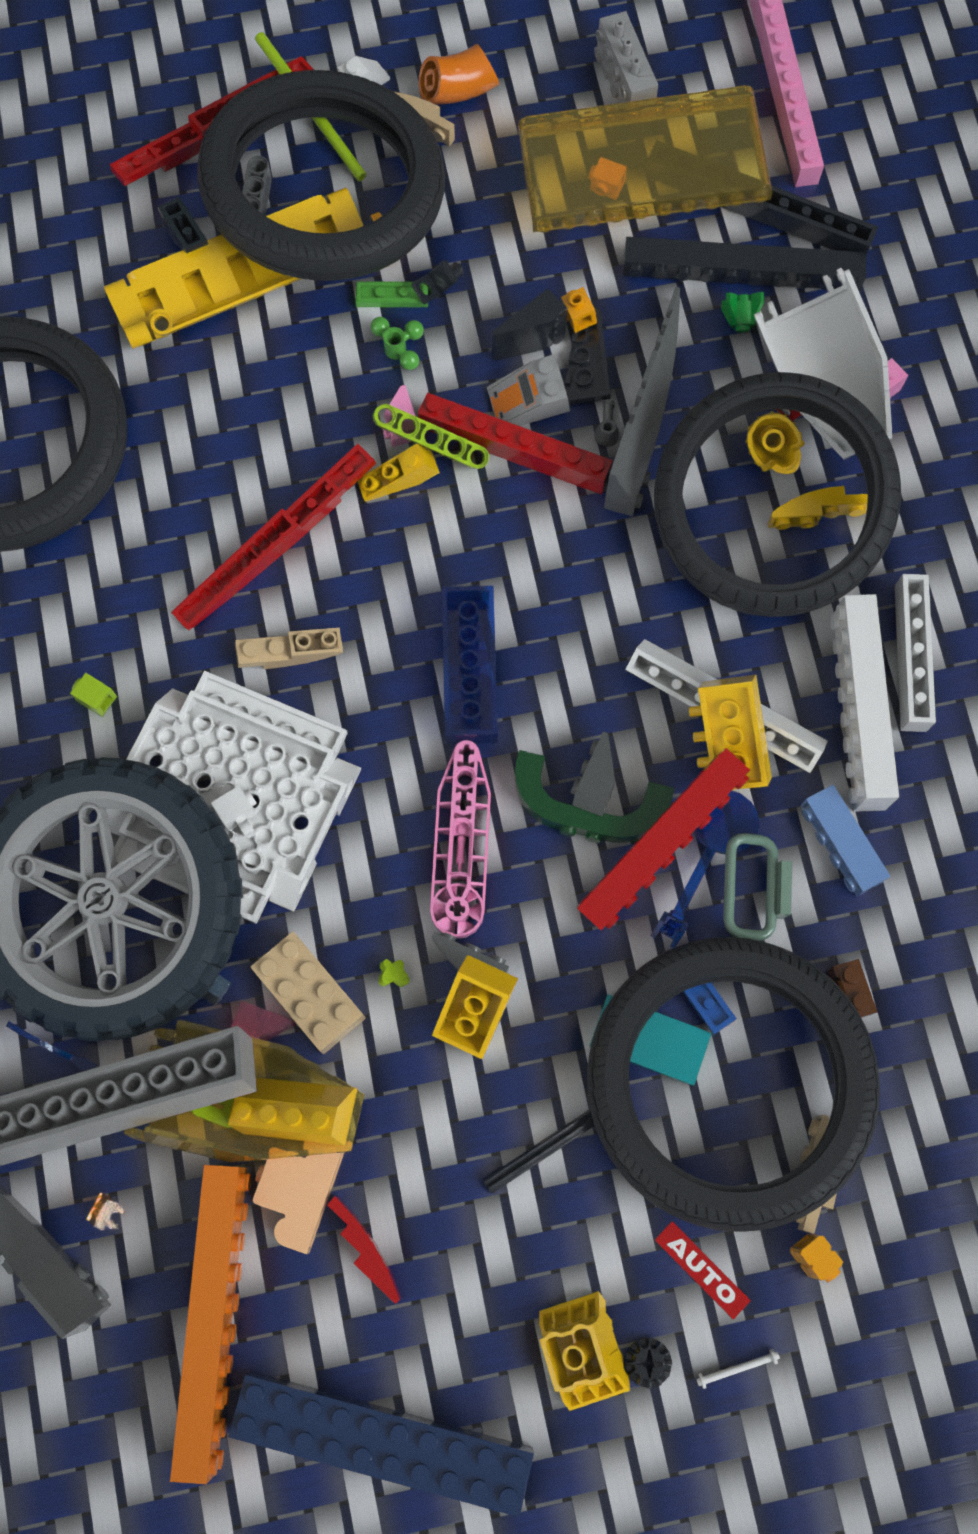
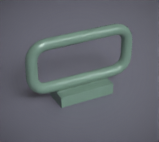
M748 833L737 834L728 841L725 853L724 927L735 938L765 940L771 937L775 931L777 919H784L791 915L792 861L781 860L778 862L777 847L766 836ZM740 844L760 845L767 851L766 921L764 928L761 930L742 929L737 927L734 922L736 850Z

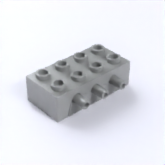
M624 11L600 18L599 29L596 30L597 47L594 49L595 57L602 64L603 76L610 83L612 97L617 99L620 116H624L627 125L653 118L658 83L627 12Z

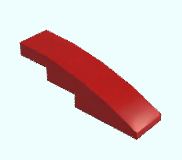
M334 1196L327 1206L347 1224L340 1235L361 1254L353 1264L396 1304L401 1299L391 1270L377 1244L358 1217L338 1196Z

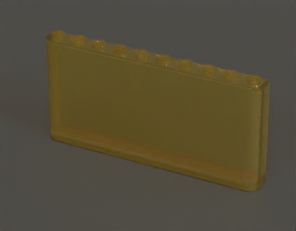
M738 86L532 115L522 118L518 123L533 232H549L562 228L572 229L583 225L594 226L605 222L616 223L627 219H643L655 215L666 216L677 212L688 213L698 209H715L727 205L738 206L749 202L760 203L770 200L772 196V186L753 88L750 86Z

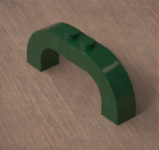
M519 750L515 767V787L522 806L535 820L548 827L560 830L559 833L573 837L575 834L586 836V840L594 843H601V840L612 843L632 842L640 839L666 811L672 801L675 788L648 782L643 803L635 812L625 816H614L604 813L603 817L570 804L552 799L544 791L541 784L545 756Z

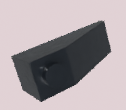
M180 197L158 206L165 230L173 243L186 254L208 245V240Z

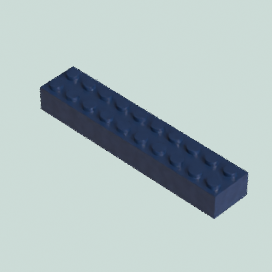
M250 1371L245 1375L228 1436L232 1439L520 1517L534 1456L533 1447L254 1371Z

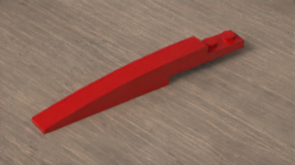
M302 56L287 63L292 72L314 70ZM274 70L188 115L189 123L111 163L112 173L124 186H127L159 168L167 172L199 154L201 143L208 127L226 103L249 86L280 74L277 70Z
M356 444L286 511L282 508L171 613L188 631L199 624L290 549L341 503L340 497L376 464L375 459L359 444Z

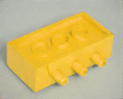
M749 675L703 681L698 687L701 705L689 707L690 717H703L705 731L694 732L693 741L695 743L706 741L709 757L697 758L698 768L706 767L723 748H727L750 769L746 774L749 779L740 789L768 786L772 775L757 676Z

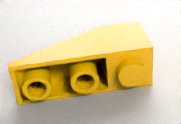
M417 443L368 472L357 482L364 501L367 502L420 485L440 472L432 451Z

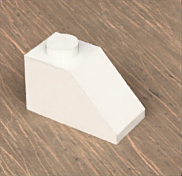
M358 56L337 67L338 72L357 75L381 85L390 80V76L377 61Z

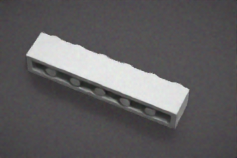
M902 574L895 585L901 731L927 732L936 723L929 575Z

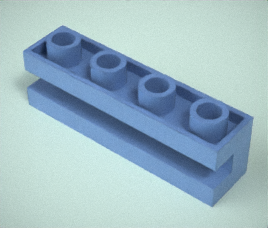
M834 785L812 795L801 804V812L804 819L814 826L817 840L822 846L825 845L830 852L829 858L833 866L841 870L845 877L844 883L850 892H854L856 896H859L891 877Z

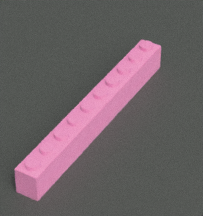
M749 0L795 187L816 185L819 183L824 164L782 0Z

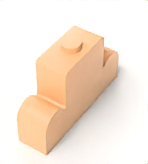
M305 1141L304 1150L305 1154H307L306 1157L279 1148H272L266 1164L260 1165L255 1179L259 1184L253 1197V1202L259 1206L285 1214V1218L278 1221L274 1229L275 1239L282 1246L304 1254L310 1253L348 1141H346L345 1146Z

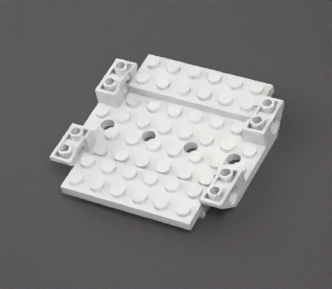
M204 671L195 690H191L189 695L171 689L155 703L126 759L150 765L149 762L153 756H162L163 763L157 768L176 776L177 779L193 788L204 798V801L213 811L215 809L211 802L238 785L243 792L249 790L252 796L260 799L259 805L254 808L257 814L248 819L257 833L256 835L247 840L239 826L230 831L225 826V831L230 842H233L239 860L237 864L243 887L240 910L241 918L257 924L268 899L274 904L293 912L295 911L316 867L315 857L335 815L340 816L361 771V768L339 758L336 759L348 734L347 730L207 671ZM202 776L211 777V783L206 788H199L197 786V781ZM106 809L111 833L120 836L114 847L118 864L163 835L152 823L136 814L120 809ZM298 817H306L308 819V826L303 830L294 828V821ZM167 840L163 845V851L166 854L172 851L170 840ZM151 855L131 870L142 874L156 859ZM178 855L153 879L189 894L187 876Z

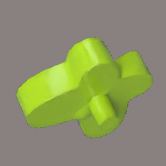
M385 959L380 963L379 966L382 972L379 975L378 983L384 987L394 982L399 987H404L409 983L410 979L403 969L404 963L402 960L391 963V961Z

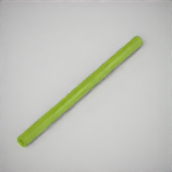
M259 32L255 36V41L278 73L292 72L264 32ZM312 117L358 182L364 180L367 173L329 121L324 117Z

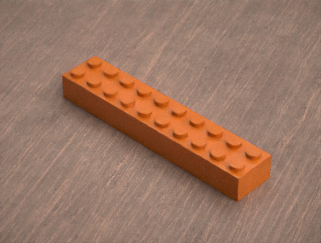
M204 1165L170 1482L207 1484L223 1466L224 1450H220L221 1437H225L227 1429V1418H223L224 1405H228L230 1399V1386H226L227 1374H231L233 1368V1355H229L230 1343H234L236 1337V1324H232L233 1312H237L239 1307V1293H235L236 1281H240L242 1276V1263H238L239 1251H243L245 1246V1233H241L242 1221H246L248 1216V1203H244L245 1191H249L251 1186V1174H247L248 1168Z

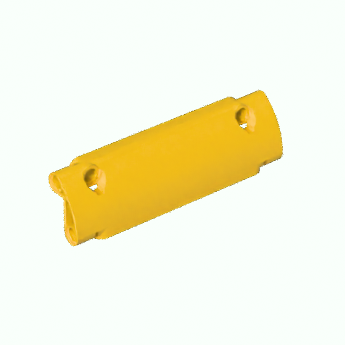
M346 187L326 195V200L322 195H317L266 216L286 227L311 233H338L364 226ZM222 235L209 239L208 245L186 254L182 250L131 271L126 275L130 286H127L123 278L104 286V290L132 349H135L159 338L168 337L171 333L301 279L277 273L253 262L234 248ZM158 320H166L169 327L164 331H159L155 327V323Z

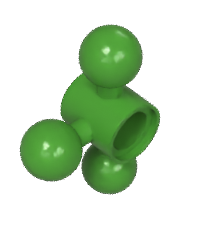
M384 317L374 318L370 328L374 335L378 337L383 336L387 357L394 360L400 359L401 366L406 370L416 369L419 365V356L414 351L406 350V341L408 339L418 340L422 337L424 332L422 324L417 320H411L405 325L403 332L397 327L390 328L388 320Z

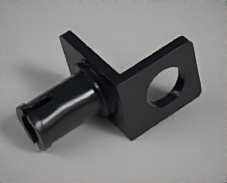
M444 260L427 275L411 283V286L421 302L427 304L441 296L458 282V278L463 276V267L458 262L449 265ZM421 284L428 286L430 289L429 296L422 292Z

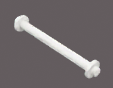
M770 1349V1354L706 1376L700 1373L698 1374L699 1378L696 1379L697 1384L705 1389L707 1383L772 1361L774 1364H778L779 1354L777 1351L774 1352L773 1349Z

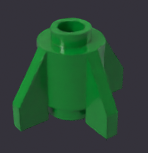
M764 292L751 295L726 293V300H722V312L730 327L735 329V332H749L750 328L755 326L756 319L754 314L760 313L764 304Z

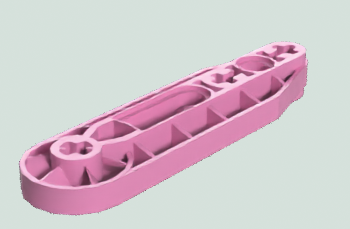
M469 740L459 742L454 748L438 788L430 904L432 922L437 930L451 934L457 939L465 938L475 933L482 924L485 913L491 792L479 748ZM466 751L470 752L469 766H464L463 756ZM452 764H454L453 776H448ZM478 765H480L483 778L477 777ZM462 776H469L472 782L468 785H461L458 780ZM445 783L452 784L451 802H440L441 792ZM477 785H485L488 794V804L476 803ZM462 795H466L467 801L466 810L464 811L460 809ZM440 808L451 809L450 828H439ZM487 810L486 830L475 829V811ZM438 834L449 835L448 854H437ZM454 836H458V853L456 858L458 872H452ZM474 836H486L485 857L473 855ZM466 837H470L468 873L462 872V864H464ZM437 860L448 861L447 880H435ZM473 862H484L483 883L472 882ZM458 880L466 881L467 885L461 883L451 884V882ZM435 886H442L443 888L434 896ZM457 888H460V897L457 896ZM473 888H483V897L481 898L479 893ZM478 899L479 903L469 908L468 903ZM459 905L461 910L465 912H460V916L456 917L454 912L450 910H455V906ZM469 916L478 921V923L475 925L468 921ZM456 925H458L457 934H455Z

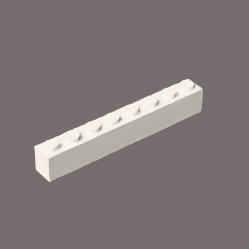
M645 639L636 648L625 669L689 706L701 705L698 687L703 681L717 680ZM761 704L767 749L810 773L822 755L828 741Z

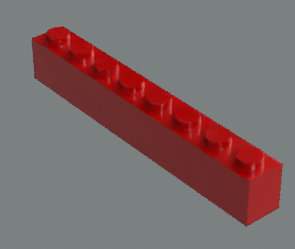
M427 393L418 411V418L484 447L489 454L602 495L609 479L613 462L611 459L436 395Z
M723 748L577 905V909L600 930L605 926L610 929L619 919L617 913L623 907L628 909L637 900L638 897L635 894L641 887L647 889L657 878L653 874L660 867L663 869L667 868L675 859L672 854L679 847L683 850L693 840L691 836L693 831L697 827L703 829L712 819L709 814L716 807L720 810L730 800L728 794L733 788L736 787L739 790L748 781L749 777L746 774L750 769L727 748Z

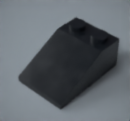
M546 289L492 331V359L498 361L546 350L553 344L560 343L565 337L567 307L549 289Z

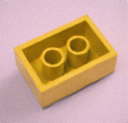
M467 955L457 972L432 1036L483 1059L518 978Z

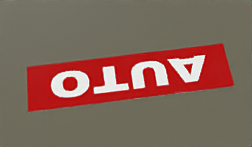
M673 1221L655 1239L733 1320L751 1301Z

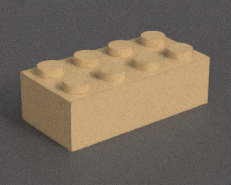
M294 931L251 966L255 974L323 1055L366 1019Z

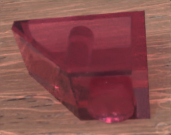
M241 1001L231 1028L239 1026L252 1038L253 1043L259 1045L293 1029L296 1022L290 1018Z

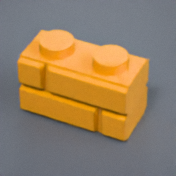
M807 1234L790 1247L789 1252L798 1263H801L800 1267L808 1277L820 1281L825 1280L828 1283L841 1273L839 1268L842 1266L843 1261L834 1250H831L832 1246L824 1236Z

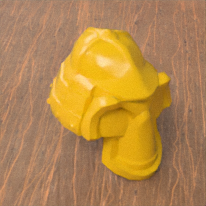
M771 411L770 413L758 416L747 428L748 432L745 443H747L749 455L752 456L755 465L760 466L763 471L772 469L777 473L786 475L794 473L800 466V448L805 443L802 439V432L798 430L795 425L796 423L792 422L786 414L783 415Z

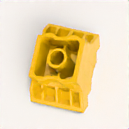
M599 1291L539 1311V1326L543 1336L539 1341L555 1392H560L562 1402L569 1411L630 1391L629 1375L623 1367V1355L615 1339L612 1320L606 1313V1301Z

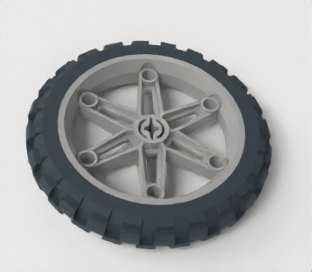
M101 757L67 762L65 765L54 769L50 768L34 776L32 781L25 786L18 787L4 800L5 804L0 808L1 1000H6L13 1007L15 1013L30 1023L38 1024L45 1031L62 1037L68 1036L83 1041L99 1042L106 1040L116 1041L153 1031L181 1016L213 986L220 971L224 969L232 953L231 949L235 937L238 935L242 917L240 910L243 887L237 864L239 860L233 842H230L225 826L216 812L207 805L202 796L189 785L177 779L176 776L157 767L122 758ZM95 809L98 814L97 819L94 823H91L89 814ZM106 809H120L136 814L152 823L163 835L117 864ZM79 814L80 871L31 855L40 840L51 829L64 820ZM98 832L106 872L94 874L92 833ZM167 840H170L172 843V851L169 854L163 851V845ZM153 855L156 861L126 887L119 877ZM178 855L184 866L188 882L189 904L186 919L137 894ZM30 860L33 867L32 871L28 874L25 870V865ZM45 870L82 882L77 894L44 878ZM21 878L68 902L29 940L25 936L19 914L18 901ZM101 893H107L104 898L101 895ZM128 902L163 919L161 927L124 915ZM79 909L86 920L53 941L50 935ZM177 922L182 926V934L179 937L173 933V926ZM112 923V965H107L100 924ZM125 926L176 942L171 953L156 969L138 981L126 985ZM88 932L99 988L85 987L70 982L49 969L43 961ZM37 942L42 947V951L39 956H37L34 952V947ZM111 974L117 980L114 988L108 984V978Z

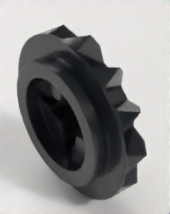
M643 1338L634 1342L628 1349L625 1366L628 1375L637 1385L650 1389L661 1386L670 1377L672 1359L669 1350L663 1343L653 1338ZM648 1350H650L653 1360L661 1362L657 1366H652L650 1376H648L645 1366L636 1364V1362L646 1360Z

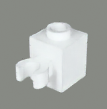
M238 785L211 802L229 831L239 826L247 840L257 834L248 819L257 814L252 807L257 803L249 790L243 792Z

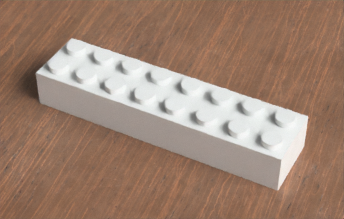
M876 594L845 595L841 603L837 605L834 614L831 615L830 626L832 630H835L836 639L833 640V652L838 656L835 674L836 678H840L841 687L838 689L839 703L843 704L840 721L841 727L845 728L846 737L843 739V749L845 753H848L849 762L846 763V776L851 780L848 798L850 804H853L854 812L884 811L899 798L877 598Z

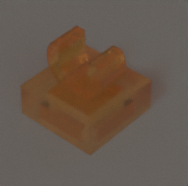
M100 1193L87 1220L92 1226L103 1231L106 1225L111 1229H117L118 1225L110 1221V1217L115 1212L124 1215L125 1210L117 1205L110 1196Z

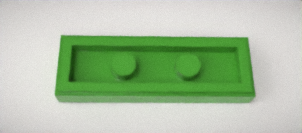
M356 282V307H428V303L423 304L411 286L413 282ZM421 284L422 292L428 295V286Z

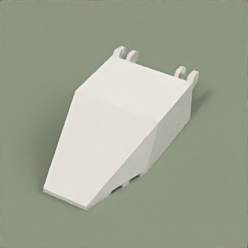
M842 268L836 270L838 280L842 284L841 287L833 289L830 277L825 275L822 278L828 293L778 316L772 301L767 304L773 319L764 322L761 310L760 313L754 314L777 372L810 375L839 386L863 403L879 421L889 440L892 439L887 356L849 269L843 271ZM800 412L844 460L856 455L848 442L830 425L818 418Z

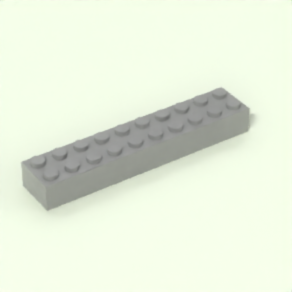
M235 1026L0 1096V1166L257 1092L252 1038L239 1026Z

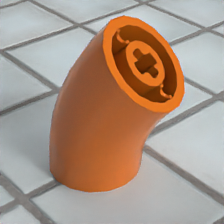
M477 43L453 55L427 57L421 66L418 81L421 99L433 104H451L466 101L500 85L494 69Z

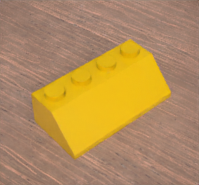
M256 1078L257 1092L234 1099L228 1125L242 1134L345 1146L358 1089L347 1086Z

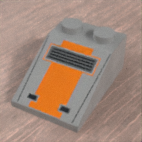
M555 354L530 361L487 387L495 417L518 426L570 411L568 397Z

